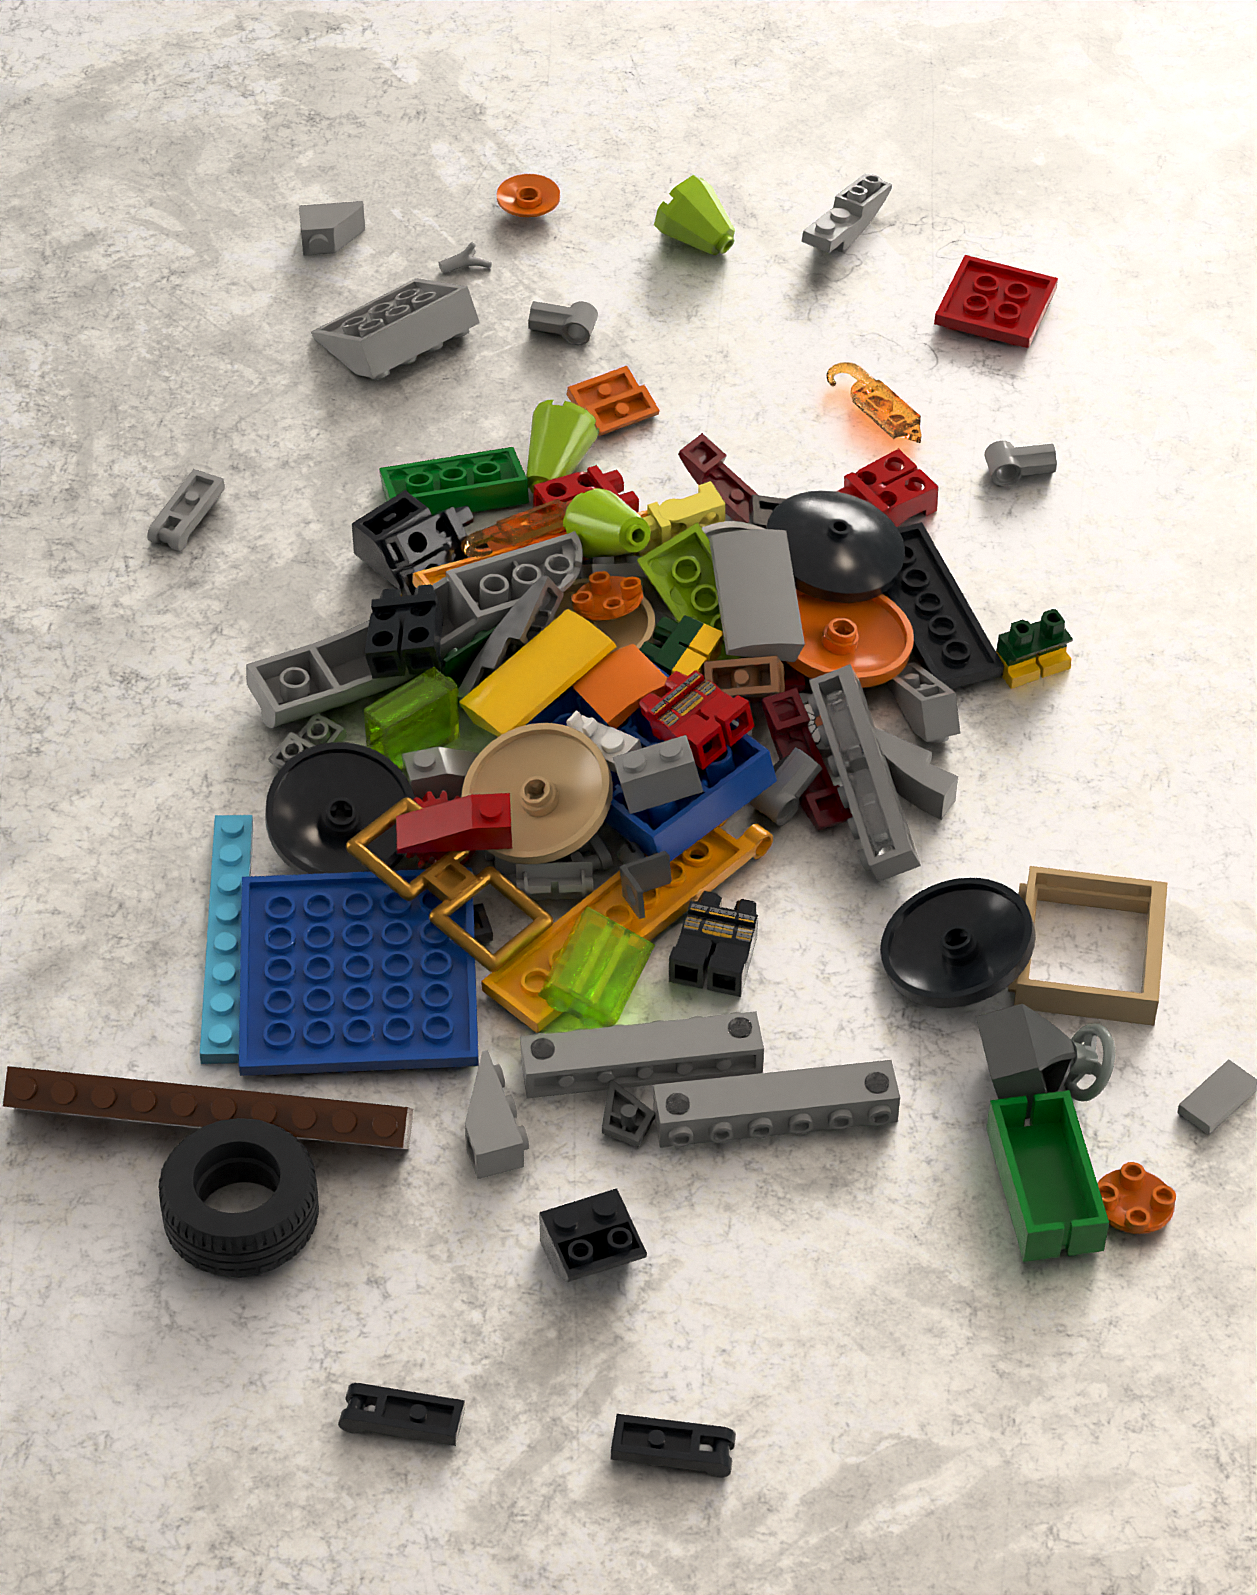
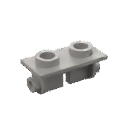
M592 861L547 862L541 864L516 863V886L532 900L584 899L593 892Z

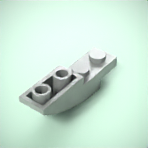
M863 174L835 196L832 209L803 230L801 242L828 253L834 249L840 252L845 251L876 216L889 195L892 184L883 181L877 175Z

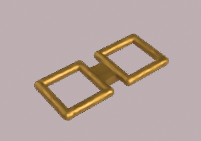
M406 797L400 800L346 843V850L404 900L411 901L427 889L442 901L441 904L430 912V922L490 972L498 971L553 924V917L494 867H485L477 875H474L460 864L469 855V851L447 852L410 883L372 853L366 846L396 824V816L423 809L411 798ZM489 884L533 920V922L494 954L449 917Z

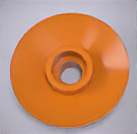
M520 174L510 177L501 183L497 189V202L509 214L519 217H538L551 212L557 207L560 202V189L554 181L545 176Z

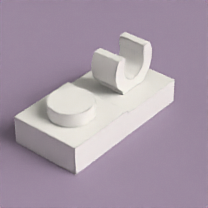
M575 711L566 721L567 726L582 732L598 746L609 769L617 773L613 757L642 748L640 739L613 727L603 725L592 717L581 716L578 711Z

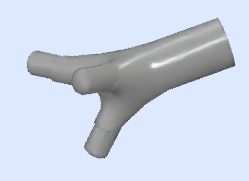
M473 242L463 252L438 262L443 274L465 266L491 268L492 263L473 257L476 253L474 249L476 245Z

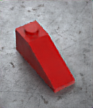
M510 793L471 794L396 816L397 854L513 849Z

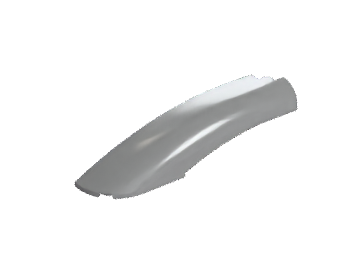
M576 532L446 571V577L432 585L437 594L444 617L440 645L441 659L443 660L445 655L452 649H461L469 644L480 631H489L497 626L514 604L542 575L549 576L561 592L568 589L578 577L582 567L583 550ZM369 620L313 644L246 664L247 686L261 708L262 721L269 728H275L364 699L422 674L409 675L406 666L405 676L372 678L364 654Z

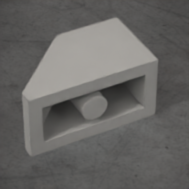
M363 201L299 205L303 255L336 253L365 231Z

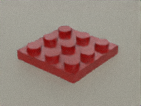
M964 255L935 313L934 324L1029 348L1056 292L1058 278Z

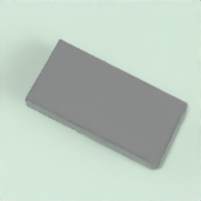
M1228 1059L1179 1104L1177 1113L1204 1133L1210 1135L1257 1091V1079Z

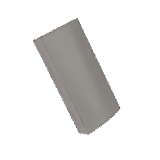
M752 529L711 536L709 542L726 655L752 658L777 656L781 661L795 662L805 642L786 531Z

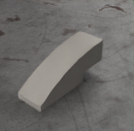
M876 728L896 792L919 809L942 820L956 801L958 776L932 765V752Z

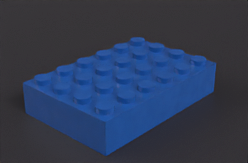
M657 667L667 678L669 677L667 673ZM572 686L526 724L555 723L567 726L566 721L575 711H578L581 716L592 717L597 722L610 727ZM640 707L617 728L619 731L640 739L642 748L664 742L663 739L660 740L653 735L650 722L642 715ZM732 722L730 723L731 731L737 728ZM746 733L731 747L726 744L727 750L704 770L696 766L703 789L702 793L632 814L629 813L618 774L610 770L613 794L610 809L604 821L629 842H636L647 856L666 851L670 856L671 862L777 781L770 752ZM709 743L703 745V752L707 753L712 748V745Z

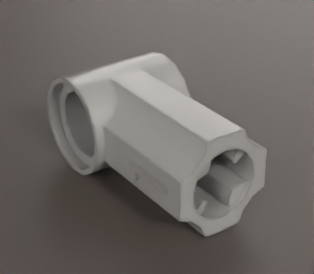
M533 301L530 307L528 329L560 334L570 344L583 345L590 339L598 318V312L593 305L584 301L575 302L571 307Z
M1000 440L990 444L984 452L992 480L999 486L1012 485L1021 476L1053 473L1057 469L1056 450L1053 443L1014 447L1011 442Z
M795 747L775 773L777 781L751 800L750 805L777 825H785L794 817L799 807L800 796L822 770V767L806 753Z

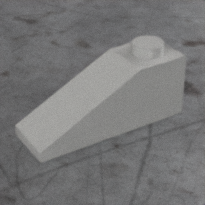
M916 662L907 664L900 674L886 682L913 732L924 741L933 744L947 741L949 736L961 734L956 692Z
M434 747L403 753V773L409 781L415 797L423 801L425 794L431 791L435 799H437L442 791H446L447 800L451 801L456 796L462 797L465 777L479 753L445 747Z

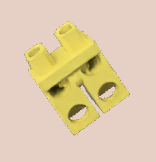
M712 482L698 485L697 494L683 499H668L662 502L660 506L658 502L648 504V516L643 517V519L650 527V540L643 550L633 554L634 556H644L696 523L702 528L710 524L725 522V502Z

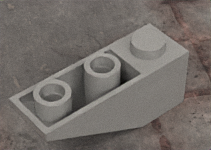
M488 1050L483 1051L481 1054L465 1121L466 1150L477 1179L524 1167V1150L529 1149V1141L524 1126L517 1127L515 1122L517 1110L512 1095L505 1096L504 1094L505 1079L502 1068L499 1064L493 1065Z

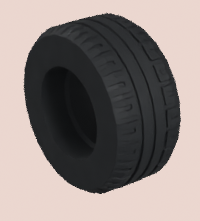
M236 1118L221 1120L203 1126L183 1139L173 1149L161 1169L158 1188L165 1233L172 1248L178 1252L179 1256L202 1271L219 1276L238 1278L255 1276L271 1271L296 1256L306 1246V1243L309 1242L317 1225L319 1204L313 1161L306 1147L291 1133L277 1125L256 1119ZM234 1183H255L274 1192L272 1197L261 1206L239 1213L218 1211L204 1203L212 1193Z

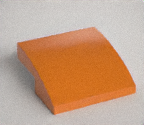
M628 366L569 386L566 393L572 403L584 408L596 419L595 427L596 429L599 428V436L659 415L660 412L645 384L638 385Z
M630 644L605 656L578 679L572 687L610 727L617 729L640 707V700L647 694L654 693L660 698L667 694L665 688L667 677L634 644Z

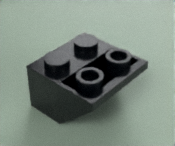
M404 490L352 523L354 554L401 590L404 586L397 573L427 558L430 554L412 564L394 569L381 540L431 516L430 510Z
M617 1188L539 1212L540 1242L553 1272L567 1282L647 1257L645 1247Z

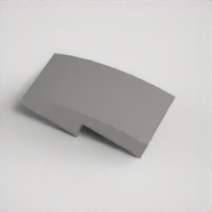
M318 713L314 714L298 735L290 732L268 760L271 764L281 769L288 760L299 752L319 744L342 742L347 737V733L342 726Z

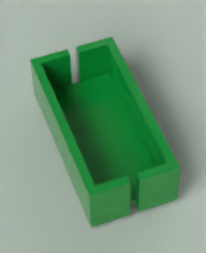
M1070 1091L1035 1094L1033 1096L1030 1126H1024L1028 1104L1026 1096L990 1100L986 1130L1023 1262L1060 1257V1252L1063 1249H1066L1068 1256L1104 1251L1109 1220Z

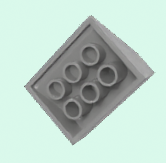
M416 278L311 331V334L318 343L356 375L377 380L389 375V370L396 366L413 363L417 359L416 356L423 352H432L440 349L443 346L442 342L450 338H459L467 335L470 332L469 328L480 322L468 286Z

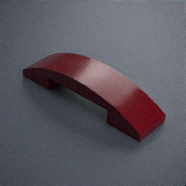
M701 433L679 451L678 455L682 463L698 485L712 482L725 502V514L734 521L749 523V500L752 494H758L724 464L727 455Z
M797 688L763 698L761 702L779 760L790 755L796 747L822 767V770L799 798V803L812 824L819 831L847 822V819L853 817L850 808H844L837 790L840 786H834L808 728L810 718Z

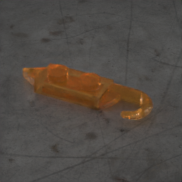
M840 362L828 369L826 379L832 387L836 386L834 376L840 373L849 374L857 380L852 385L850 391L852 402L891 438L901 437L921 443V416L880 379L876 380L861 366L851 362Z
M556 499L496 521L495 525L466 536L461 542V551L469 557H484L492 554V548L476 549L474 547L490 541L502 545L524 546L541 536L560 533L564 530L563 519L571 501L562 502Z

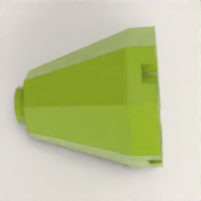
M692 175L676 185L669 193L673 197L670 203L667 204L663 201L658 207L654 226L667 236L715 256L719 253H726L734 244L735 228L713 187L701 177Z

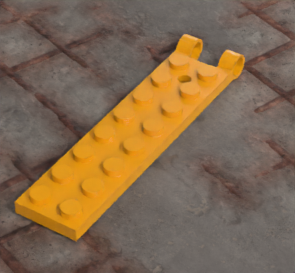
M726 819L670 862L671 883L643 893L645 918L642 919L636 916L622 895L619 870L554 922L550 928L503 967L481 981L482 991L533 1031L539 1033L687 912L690 901L697 902L702 892H711L751 858L759 859L764 856L772 845L773 835L759 824H753L742 836L735 839L720 828L728 820ZM698 854L704 858L693 859L691 856Z

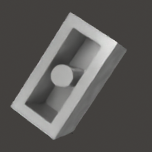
M686 735L613 757L630 814L703 792Z

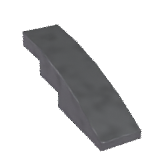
M542 575L514 604L494 629L470 666L455 695L459 700L463 699L552 622L564 594L549 576Z

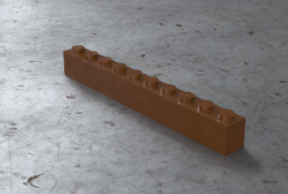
M7 1066L3 1107L200 1128L221 1120L236 1118L256 1119L277 1125L296 1138L409 1149L414 1110L402 1106Z

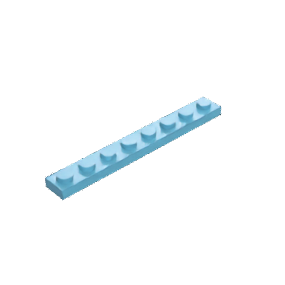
M215 815L200 1041L201 1064L239 1063L242 877L251 876L253 815Z

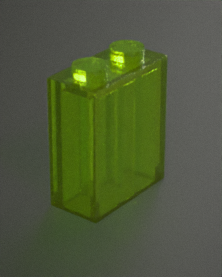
M433 667L364 708L366 747L374 749L389 758L403 772V753L434 747H445L458 739V721L460 716L458 713L457 696L459 691L455 682L450 677H445Z
M587 906L576 919L538 996L545 999L551 1008L560 1012H568L577 1017L588 1029L612 1027L617 1023L655 944Z

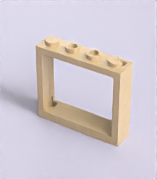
M1029 866L1027 884H1019L1018 894L1028 906L1034 926L1037 900L1147 914L1141 993L1031 980L1029 979L1030 958L1022 973L1008 986V992H1015L1014 1006L1024 1004L1034 1011L1154 1026L1159 1004L1168 882Z

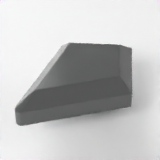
M610 1080L602 1123V1134L639 1147L655 1119V1112L614 1080Z

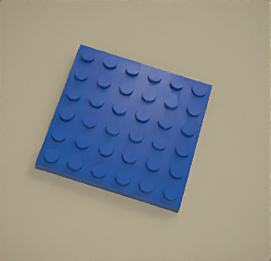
M426 869L398 870L395 872L410 883ZM372 872L242 877L239 1016L240 1076L479 1066L475 959L430 922V912L441 904L442 901L427 889L413 900L406 901ZM472 898L449 917L475 938Z

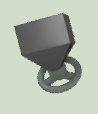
M1024 1004L976 1016L997 1098L1026 1096L1028 1104L1025 1119H1029L1031 1116L1033 1096L1035 1094L1059 1092L1065 1086L1066 1091H1070L1073 1099L1081 1102L1090 1101L1104 1090L1111 1077L1115 1062V1045L1111 1033L1101 1024H1087L1081 1027L1070 1039L1050 1021ZM1097 1036L1100 1038L1103 1047L1102 1064L1098 1062V1055L1096 1053ZM1085 1074L1094 1075L1096 1080L1087 1089L1082 1090L1077 1086V1083Z

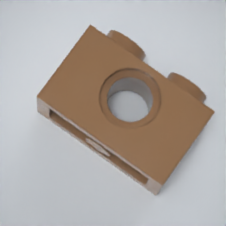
M777 656L704 662L705 680L712 681L721 691L733 698L739 695L749 700L750 703H758L765 697L785 692L784 664Z

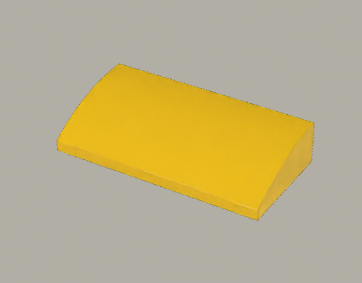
M567 609L461 699L459 703L473 724L499 737L510 730L529 723L617 646L606 634L588 620Z

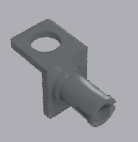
M629 842L634 852H631L625 843L619 848L617 853L619 861L623 863L622 866H619L622 895L636 916L642 919L645 918L643 893L667 885L672 881L670 856L666 851H662L646 857L636 842Z

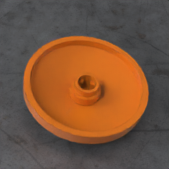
M796 589L805 645L795 662L786 661L794 669L814 679L851 664L862 688L885 683L900 674L906 667L914 643L913 629L905 613L891 599L882 594L867 601L837 603L811 597Z

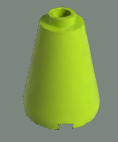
M554 400L540 402L535 408L532 416L526 473L528 488L533 494L535 484L572 474L596 441L599 434V428L596 429L595 427L596 419L584 408L568 401H564L563 406L552 405Z
M596 488L575 496L568 505L563 519V528L566 529V533L576 532L582 545L583 557L589 559L639 552L647 546L650 540L651 531L648 523L616 494L605 489Z

